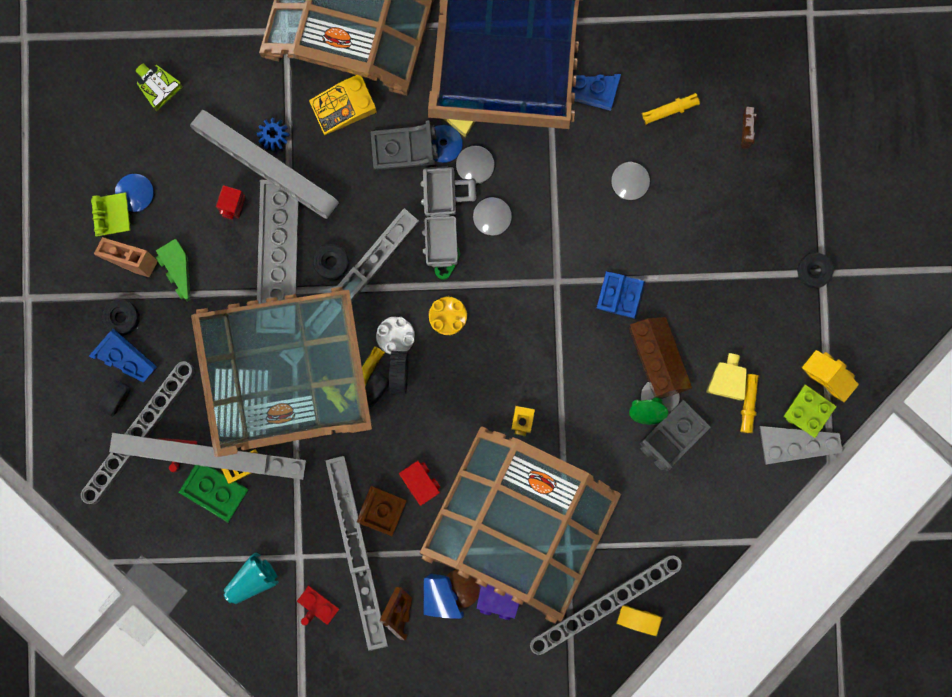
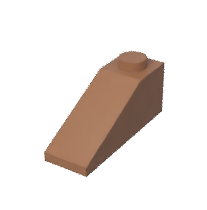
M103 237L94 252L96 256L146 277H150L158 262L146 250Z

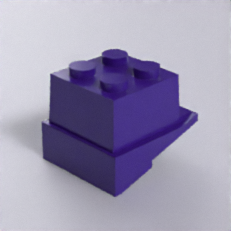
M488 560L485 561L483 574L528 594L530 590L527 587L528 575L522 574L520 582L506 575L504 569ZM489 585L486 588L481 586L476 608L480 610V613L486 615L495 613L502 619H515L519 604L511 600L512 596L506 593L505 596L499 595L494 592L495 588Z

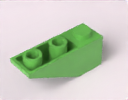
M174 239L156 250L158 254L156 259L161 267L165 265L168 272L166 275L171 283H176L178 287L176 292L179 297L190 301L188 256L178 240Z

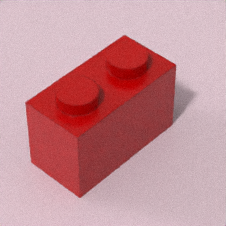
M223 185L216 208L224 218L233 220L235 217L239 219L246 197L242 191Z
M417 461L400 472L399 475L419 505L422 506L440 494L438 489L441 487L435 478L430 479L427 474L430 471L425 463L420 464Z

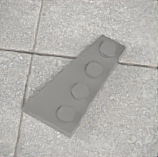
M759 426L765 465L843 453L839 433L819 432L816 438H813L803 430Z

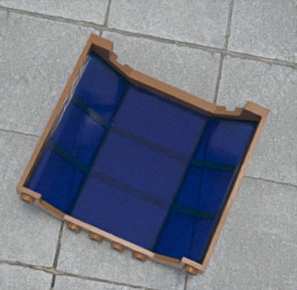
M440 0L428 118L569 129L570 122H574L575 110H571V105L574 104L575 93L571 92V90L576 85V75H573V70H577V58H574V52L578 53L579 41H575L579 0Z

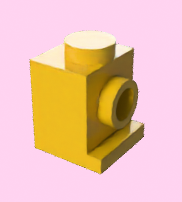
M515 407L511 430H515L514 434L526 436V433H531L534 409ZM521 418L526 420V424L524 426H521L519 424V420Z

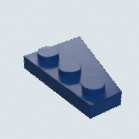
M614 74V76L597 75L595 77L576 75V85L571 90V92L575 93L574 101L611 111L621 74ZM561 76L556 96L564 98L565 79H568V76Z
M114 329L107 334L89 355L93 359L98 358L104 361V364L110 367L115 366L121 369L123 373L142 382L157 368Z

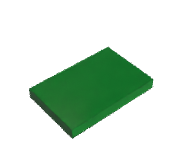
M195 465L178 493L229 523L249 489L236 481L228 484L224 474L213 467Z

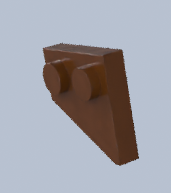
M746 107L743 115L741 148L749 149L755 142L754 125L756 124L757 114L754 113L753 107Z
M396 587L379 621L400 640H406L407 634L403 633L405 622H409V609L412 597L402 588Z

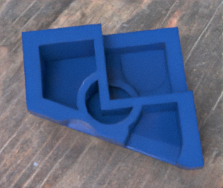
M433 573L424 578V615L441 618H463L464 613L458 609L456 604L458 598L452 590L449 577Z

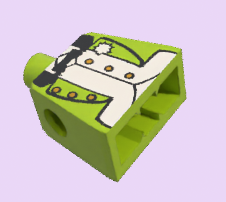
M143 63L136 69V72L142 77L137 84L156 111L183 87L177 79L157 65L149 69Z

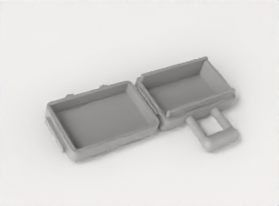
M429 167L423 170V181L420 183L424 187V199L421 200V204L424 205V213L428 217L425 218V229L422 231L426 244L423 253L426 254L428 266L448 267L458 263L456 218L451 215L456 214V202L476 200V182L474 179L455 180L453 167ZM455 185H468L469 196L455 197Z

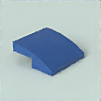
M606 271L597 309L636 319L646 282Z

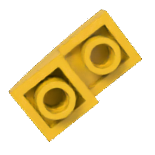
M623 605L617 624L657 636L663 617Z

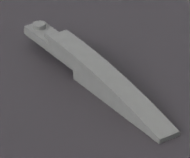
M405 208L357 265L338 284L337 287L349 290L351 302L396 251L395 249L419 222ZM341 298L325 300L306 322L308 340L321 338L343 313ZM300 331L290 343L301 341ZM303 347L283 350L279 356L294 368L304 357Z
M112 433L109 451L125 455L302 480L306 460L244 451H238V454L214 457L213 447L118 433Z
M345 456L325 460L368 651L388 647L384 626L379 621L381 618L380 607L361 524L356 522L358 511Z

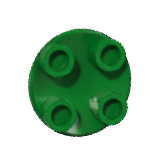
M660 398L642 401L634 400L629 414L634 421L640 424L652 425L666 419L668 409L662 404V399Z

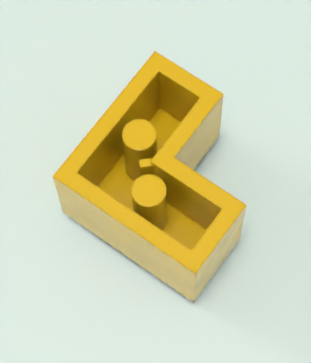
M816 350L802 367L810 378L822 384L831 395L843 402L848 399L859 385L854 379L855 375L846 369L847 366L840 360L834 361V358L827 352L823 354Z

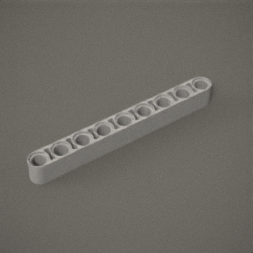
M201 110L190 124L191 128L323 218L327 219L339 204L333 196L208 112Z
M179 362L126 431L125 435L134 436L136 428L142 429L141 437L147 438L194 376L195 370L191 364ZM183 366L189 367V373L186 376H182L180 373ZM176 381L178 387L172 392L169 390V384ZM160 397H165L166 404L163 407L157 405V400ZM152 412L154 420L147 423L145 416L147 413ZM111 452L82 490V501L87 504L98 503L133 456ZM113 459L119 461V466L115 470L110 466ZM103 474L107 476L105 485L99 483V477ZM90 490H93L96 494L95 499L89 501L87 498V493Z
M676 556L665 557L561 622L540 633L530 642L532 652L537 655L544 654L669 578L681 569V560ZM670 559H675L677 562V567L674 570H670L667 567V562ZM653 569L660 571V578L657 580H653L650 576ZM637 579H641L644 582V587L641 590L634 588V582ZM621 589L627 591V598L625 600L617 598V592ZM604 599H608L611 603L608 610H602L600 607V603ZM588 609L594 612L592 620L584 619V612ZM569 620L577 621L578 626L573 631L567 628ZM553 630H558L561 633V637L557 641L550 638V633ZM537 640L544 642V648L541 651L533 648V644Z

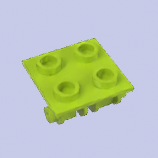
M127 193L103 197L92 196L91 203L95 236L130 231Z
M804 385L783 417L789 423L795 424L810 436L816 438L837 406L807 385Z

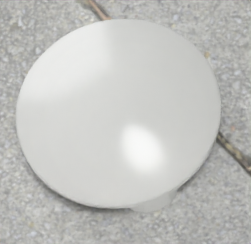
M402 317L387 318L377 329V343L384 352L390 355L391 351H408L414 343L415 334L413 327Z

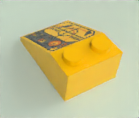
M359 75L346 79L309 100L324 135L377 113L363 78Z

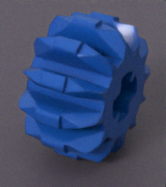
M271 118L270 124L267 120H264L266 126L259 125V129L262 132H257V136L262 137L258 142L260 144L265 143V149H268L270 145L272 151H275L276 145H278L279 149H282L281 142L284 144L288 143L284 137L290 136L289 132H285L288 129L287 125L282 126V120L276 123L275 118ZM271 131H275L278 135H274L275 138H271L269 133L272 134Z

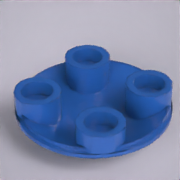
M129 174L118 182L115 194L127 193L128 211L140 212L151 203L153 199V186L146 177L140 174Z

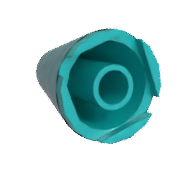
M252 554L225 587L224 597L229 603L238 604L279 583V581H275L278 577L275 570L266 559L264 561L259 559L260 554Z

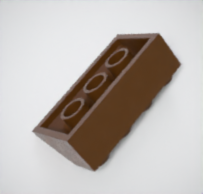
M666 317L648 318L630 324L629 331L654 398L664 399L692 389Z

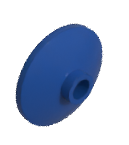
M438 125L435 127L437 140H433V144H436L438 150V159H435V161L440 163L451 162L458 157L462 150L461 135L455 128L449 125ZM442 139L447 141L445 146L440 145Z

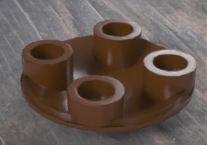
M453 570L446 576L449 577L452 590L458 598L456 604L458 608L469 607L476 602L480 594V586L475 583L477 579L471 576L468 579L458 575L459 570Z

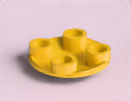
M443 297L434 301L429 311V322L432 328L443 335L458 333L464 327L467 320L465 306L461 301L453 297Z

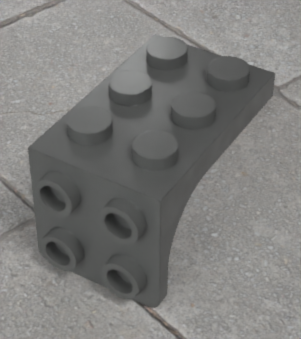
M427 120L426 124L417 127L371 131L374 170L435 165V159H438V150L436 144H433V140H437L436 129L434 125H431L430 120Z
M682 400L668 414L667 418L660 422L640 443L642 446L640 450L647 457L652 456L656 460L654 464L661 471H669L711 427Z

